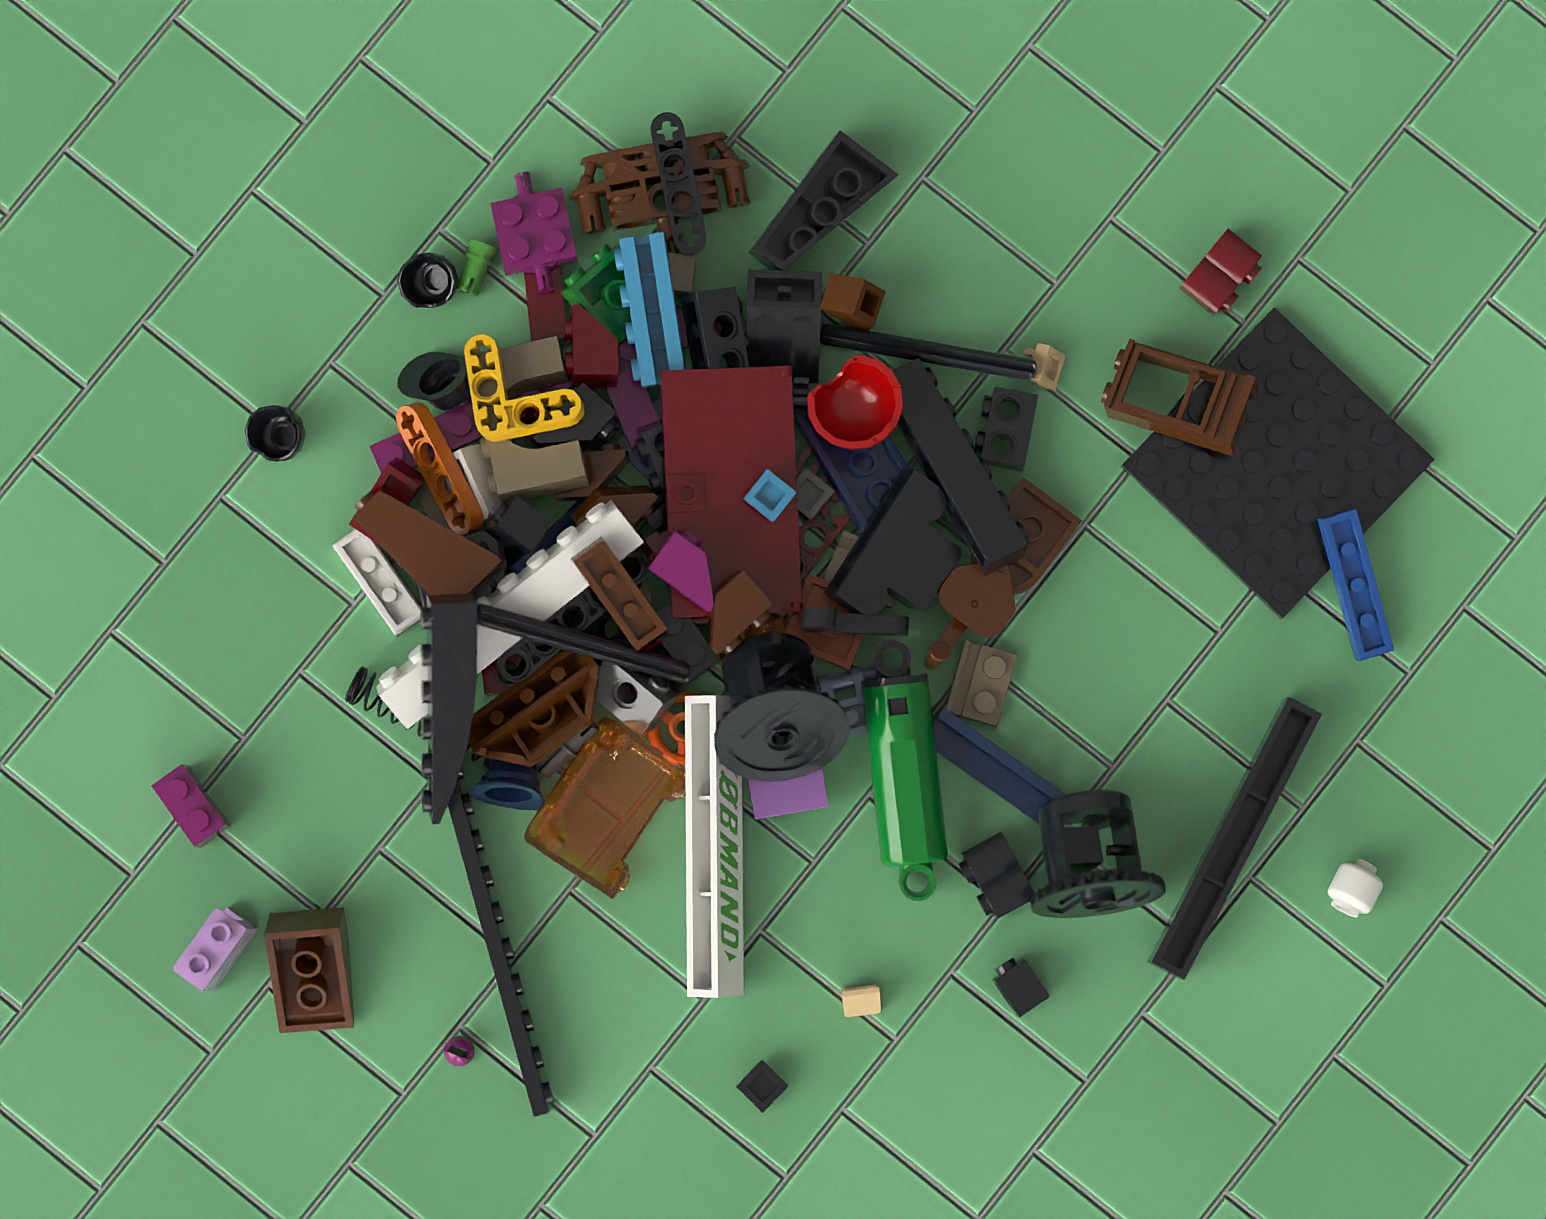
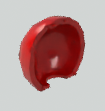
M854 355L843 364L841 371L832 380L822 385L819 384L807 396L808 416L817 433L831 444L850 450L871 448L884 441L897 427L903 410L901 386L893 371L879 360L862 355Z

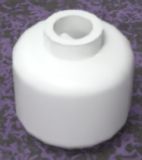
M1357 859L1355 864L1342 863L1328 888V895L1333 900L1331 905L1352 917L1369 913L1383 889V882L1376 875L1378 869L1361 859Z

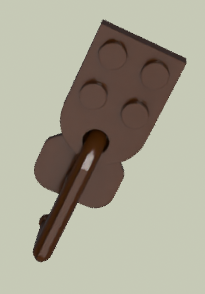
M1024 477L1020 479L1007 497L1011 508L1009 510L1015 522L1022 523L1029 537L1024 557L985 576L971 553V564L958 566L952 571L941 586L938 597L942 608L954 618L939 639L930 645L929 652L924 658V665L929 670L937 669L942 662L949 659L951 649L967 628L983 637H992L1000 633L1015 613L1014 595L1021 594L1035 585L1082 521Z

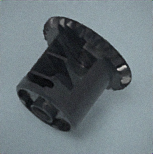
M761 633L744 639L735 649L726 654L721 670L724 686L729 694L731 709L725 711L722 714V720L716 723L714 747L720 762L728 770L751 780L785 781L819 770L841 752L849 736L848 717L844 707L839 704L838 699H831L828 692L820 694L817 690L815 682L816 666L813 652L804 640L787 633ZM766 661L776 662L775 665L770 667L762 666V663ZM776 733L781 737H775L773 735Z
M1116 790L1075 792L1051 799L1038 810L1049 885L1038 889L1031 897L1030 903L1033 913L1051 918H1081L1106 915L1146 905L1165 894L1166 886L1163 878L1154 872L1142 871L1131 798L1125 793ZM1081 823V827H1064V825ZM1111 827L1113 845L1106 846V855L1115 856L1117 869L1092 871L1104 863L1099 830Z

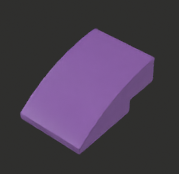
M776 733L773 735L775 737H781ZM822 768L808 775L785 781L768 782L748 779L755 820L829 807Z

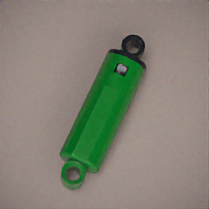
M888 640L882 642L874 652L873 662L877 671V679L861 681L880 855L884 866H899L898 883L905 897L912 901H922L928 899L936 889L937 880L933 872L932 862L942 861L948 857L928 673L911 675V655L909 649L905 644L897 640ZM888 648H896L902 653L903 661L897 669L890 670L882 664L881 655ZM916 871L925 873L928 878L926 888L919 892H914L907 886L908 876Z

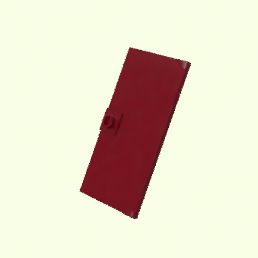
M792 366L661 371L668 534L671 531L681 534L684 529L702 542L698 548L706 553L712 594L739 570H743L773 603L767 609L770 613L793 612L797 614L801 612L803 602L797 493L774 522L768 520L743 499L766 469L797 492ZM670 586L672 618L711 616V612L703 610Z

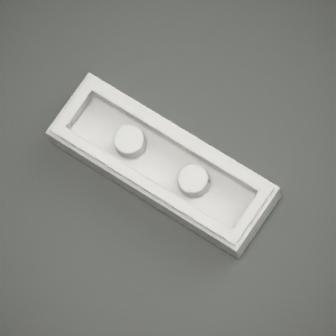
M355 529L332 545L396 637L420 621L421 606L374 541Z

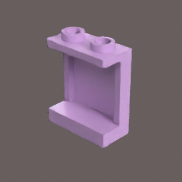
M228 907L224 911L218 908L214 909L174 965V972L201 991L216 990L258 928Z

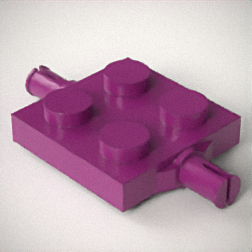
M523 172L525 186H523L521 174L517 173L514 178L519 195L512 199L490 203L505 275L508 276L522 272L536 274L538 292L541 294L546 293L543 282L545 279L549 293L554 290L550 270L560 264L578 261L563 189L533 192L530 173Z

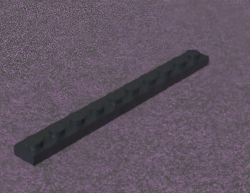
M461 765L448 808L533 1116L537 1117L550 1112L549 1104L555 1103L549 1081L542 1083L539 1068L545 1067L539 1045L532 1047L529 1032L535 1030L529 1009L522 1010L519 996L525 994L519 973L512 974L509 960L515 958L510 938H502L499 924L505 922L500 902H492L489 888L495 886L490 866H482L479 852L485 850L480 830H472L469 816L474 815L475 812L470 794H462L459 780L464 779L465 776Z

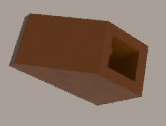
M831 273L819 308L857 329L869 331L875 326L886 291L865 279Z
M620 444L598 445V451L583 452L590 486L554 493L553 498L559 502L578 501L582 497L587 498L595 488H606L629 463V452L625 449L620 450Z
M648 485L595 488L570 517L579 526L587 519L586 514L590 509L603 502L606 504L612 500L633 526L638 519L642 521L652 513L656 506L654 502L658 497Z
M739 570L713 594L714 607L711 610L710 649L717 655L722 650L729 654L743 641L740 634L748 626L751 625L756 629L771 615L767 609L773 603L743 570Z

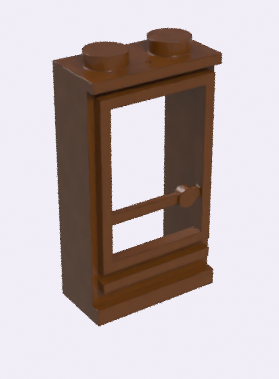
M1129 339L1126 349H1120L1114 364V370H1117L1113 383L1108 382L1102 394L1101 402L1104 404L1107 416L1233 456L1236 450L1233 440L1239 425L1244 426L1247 418L1246 405L1251 394L1256 396L1258 391L1256 377L1238 374ZM1138 360L1188 375L1189 384L1176 418L1123 402ZM1200 379L1216 384L1199 426L1183 421L1182 418L1195 384Z

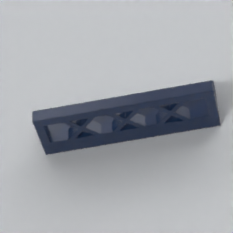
M943 708L933 722L936 752L1039 825L1038 810L1041 806L1051 799L1066 795L945 708Z

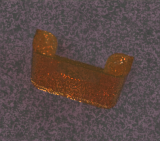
M604 717L596 723L600 731L595 733L578 750L579 755L576 758H572L539 811L536 812L526 828L524 839L538 851L611 899H614L616 894L627 886L630 879L628 874L629 866L624 860L664 799L668 802H673L686 796V768L625 726L609 717Z

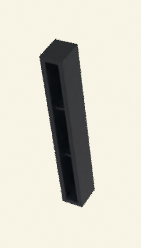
M1286 697L1282 700L1147 961L1149 964L1180 980L1186 979L1322 713L1291 697Z

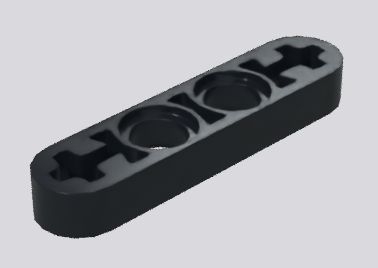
M664 112L657 115L651 124L654 151L674 245L680 253L693 256L700 253L706 244L703 216L684 125L676 114ZM663 122H669L671 127L678 128V130L672 133L674 147L682 144V149L670 148L660 153L659 148H667L665 135L657 134V131L662 129ZM677 156L684 160L686 167L682 174L672 176L665 171L664 164L670 157ZM685 192L692 197L693 204L689 210L680 212L673 208L671 201L677 193ZM697 215L698 220H690L693 234H700V238L695 239V246L688 247L686 241L680 242L679 238L685 235L683 221L676 225L674 220H686Z

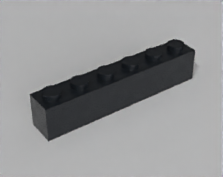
M917 358L892 370L901 386L903 410L897 426L928 479L944 491L947 498L946 510L983 574L986 576L1024 557L1028 547L1027 542L1029 541L1027 531L1022 523L1015 522L1009 512L1011 508L1006 495L1001 490L997 491L991 481L992 473L989 466L983 459L979 460L972 449L974 448V443L969 432L965 428L960 429L957 424L954 407L947 397L942 398L936 388L938 382L931 368L924 367L921 360Z

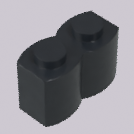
M1002 832L961 853L964 861L958 863L968 883L974 880L977 883L982 894L976 896L986 916L993 913L997 920L1031 901L1034 891Z

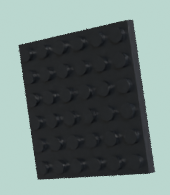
M1274 307L1217 366L1245 376H1254L1258 386L1256 396L1251 394L1246 405L1247 418L1244 426L1239 425L1233 441L1236 449L1234 455L1231 456L1153 432L1121 467L1270 610L1282 619L1330 569L1317 518L1349 508L1357 509L1364 534L1435 459ZM1203 380L1190 396L1182 418L1183 421L1200 426L1216 383ZM1180 405L1169 415L1170 417L1176 418Z

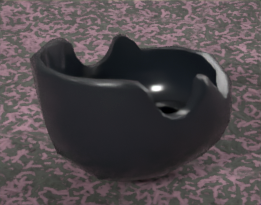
M422 253L411 257L401 266L397 280L401 295L410 305L416 308H436L445 305L456 294L459 281L455 266L443 255L437 253Z
M279 405L259 407L249 416L244 430L249 449L257 452L266 460L273 462L293 459L302 450L306 436L300 416L291 409Z

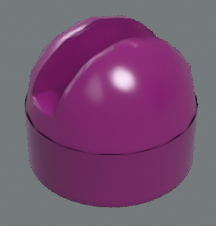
M464 1036L451 1038L444 1048L446 1060L454 1066L468 1064L473 1059L475 1053L473 1043ZM451 1045L469 1051L467 1057L449 1052Z

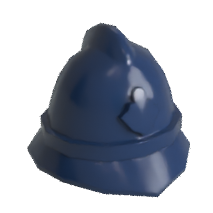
M492 759L486 774L481 776V781L470 789L474 799L518 810L539 811L545 801L540 792V779H538L536 764L530 767Z

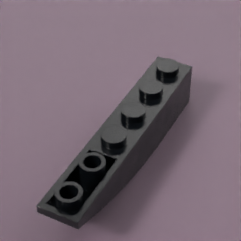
M473 594L427 595V607H421L420 610L421 629L427 630V644H421L422 667L428 666V680L421 681L422 703H428V717L421 718L422 740H428V753H423L421 756L422 776H428V790H422V811L429 813L432 824L441 823L455 788L466 752L474 713L477 683V602Z

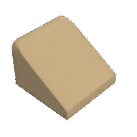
M876 984L844 988L841 991L845 1017L877 1014L881 1011L879 986Z

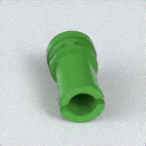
M470 239L465 256L467 261L458 282L457 290L467 291V294L478 297L487 267L492 265L494 256H496L498 251L497 248Z

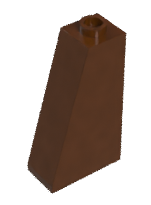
M379 490L375 495L370 491L355 505L359 511L353 518L429 595L472 594L505 562L495 553Z

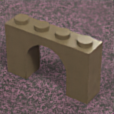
M557 336L500 348L508 400H513L530 390L569 382L568 376L565 375L562 347ZM491 351L474 354L481 360L483 369H490L486 364L485 355ZM494 379L484 380L479 386V394L483 397L492 396L497 391V381ZM486 406L490 411L491 422L485 424V426L495 431L497 430V424L502 422V420H499L495 415L493 406ZM484 437L480 438L483 457L485 460L491 459L493 472L487 473L491 495L497 494L500 500L504 501L517 495L521 499L527 500L590 486L583 450L579 440L545 448L527 449L515 445L509 439L492 442Z

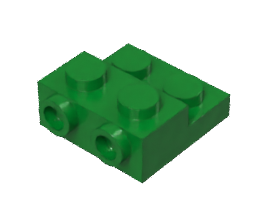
M606 244L590 257L594 264L586 271L579 267L564 279L568 286L561 294L571 306L580 305L618 339L619 344L627 337L625 322H631L632 320L630 307L623 308L620 295V286L626 285L624 270L617 271L614 249L620 248V244L612 248Z

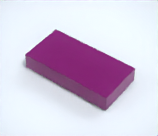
M632 369L619 373L617 387H605L614 410L617 412L619 423L632 450L636 448L634 440L639 438L636 428L657 421L659 418L647 389L642 387L641 380L634 381ZM660 432L655 437V440L663 437V432Z

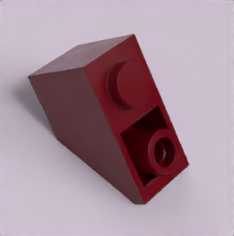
M572 305L571 318H564V340H571L572 352H565V375H572L573 388L579 387L582 383L588 387H617L619 375L618 339L583 307Z

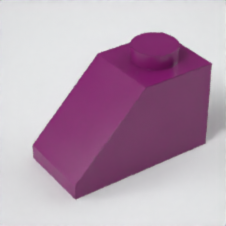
M684 529L681 534L671 531L645 568L703 610L711 612L714 607L707 557L706 553L698 548L702 542Z

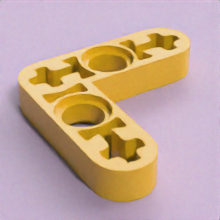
M485 334L475 335L467 341L464 355L475 424L485 439L492 442L508 440L573 426L582 419L585 406L579 395L570 389H560L508 400L502 356L497 343ZM485 345L491 351L485 355L486 364L490 369H483L481 360L477 355H474L480 352V346ZM484 380H496L498 388L492 396L483 397L479 394V386ZM569 400L572 405H575V407L570 408V414L564 416L561 410L551 411V420H548V412L544 404L548 403L552 410L560 409L563 407V401ZM486 406H493L495 415L499 420H502V422L497 424V430L495 431L485 426V424L491 422L490 411ZM529 406L537 407L540 411L538 420L533 424L522 423L520 420L522 411Z

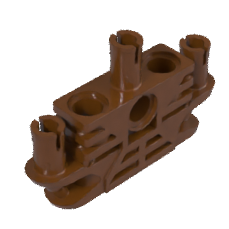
M724 132L686 137L702 215L721 211L718 187L716 186V175L722 174L728 208H737L735 192L739 193L741 207L751 203L744 169L749 168L750 165L746 160L740 159L733 149L727 146L724 141L728 136ZM673 140L666 141L667 148H659L660 153H663L670 148L682 149L683 146L679 144L674 147ZM653 143L594 154L583 158L580 165L585 166L584 174L580 177L578 187L571 193L570 200L578 201L583 228L582 233L585 235L593 234L592 218L594 219L597 233L606 230L599 197L607 196L613 231L657 224L658 233L664 232L668 253H671L670 241H673L667 210L657 209L653 204L655 198L663 194ZM715 147L720 153L721 159L710 160L708 149ZM677 156L668 158L664 164L665 171L672 176L682 174L686 167L684 160ZM596 168L604 170L605 180L595 182ZM658 183V184L654 185V186L648 191V194H647L646 185ZM680 192L673 197V208L675 210L685 212L692 207L693 199L688 193ZM675 219V224H679L678 219ZM674 245L675 253H676V254H682V253H680V252L676 249V247H675V245Z

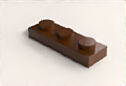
M602 537L571 558L636 651L667 630L662 620Z

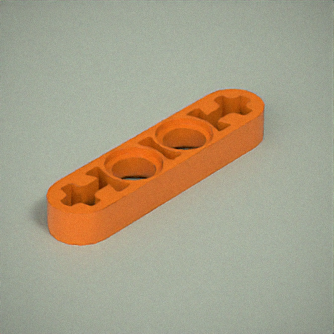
M420 402L400 407L396 415L398 430L449 527L460 535L480 530L484 521L482 509L430 410L425 404ZM428 444H430L434 449V461H432L429 457L427 450ZM445 476L449 478L452 484L451 493L445 487Z

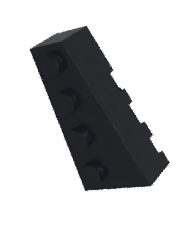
M840 130L820 154L748 253L770 270L783 271L899 174Z

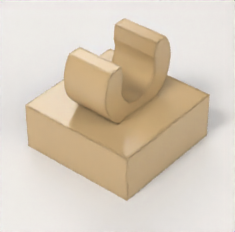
M1037 343L1036 349H1024L1023 354L1033 358L1032 360H1035L1037 364L1036 375L1032 382L1042 388L1056 390L1066 355L1050 345Z

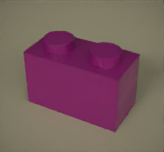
M181 764L151 786L194 847L201 848L231 826L189 766Z

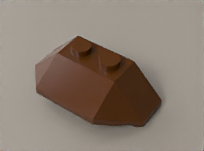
M563 649L528 678L517 682L473 713L468 738L469 745L477 756L530 767L593 723L600 667L592 657Z

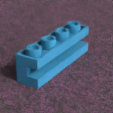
M664 232L653 233L639 238H634V236L619 239L620 248L614 249L617 271L624 270L626 285L620 286L623 308L630 307L632 320L631 322H625L628 344H635L637 358L631 359L634 381L641 380L643 388L661 386V371L686 370Z

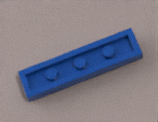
M1349 508L1317 518L1355 660L1363 661L1394 651L1357 509Z

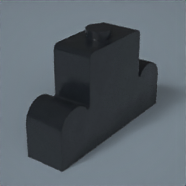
M902 469L824 591V594L848 611L857 614L874 615L881 612L888 601V594L909 609L927 610L936 595L939 594L941 586L949 577V574L963 553L961 547L929 525V521L939 519L946 510L947 498L944 491L917 470Z

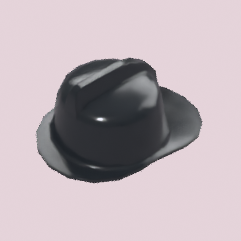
M428 352L419 355L402 369L398 377V388L403 395L426 400L437 409L447 411L459 406L461 403H472L466 361L463 355L442 352Z

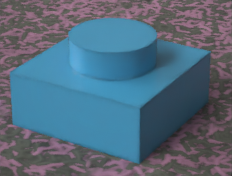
M766 469L743 499L768 520L774 522L797 492Z

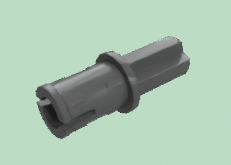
M593 720L591 725L536 763L537 771L542 776L551 778L571 757L576 758L579 755L578 750L595 733L600 731L596 722Z

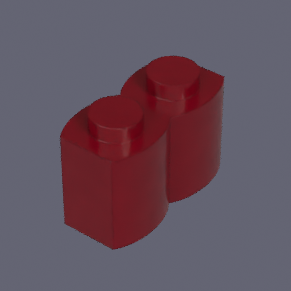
M1228 228L1179 289L1213 316L1219 309L1226 313L1239 297L1234 292L1239 284L1244 281L1249 285L1262 269L1257 264L1262 255Z

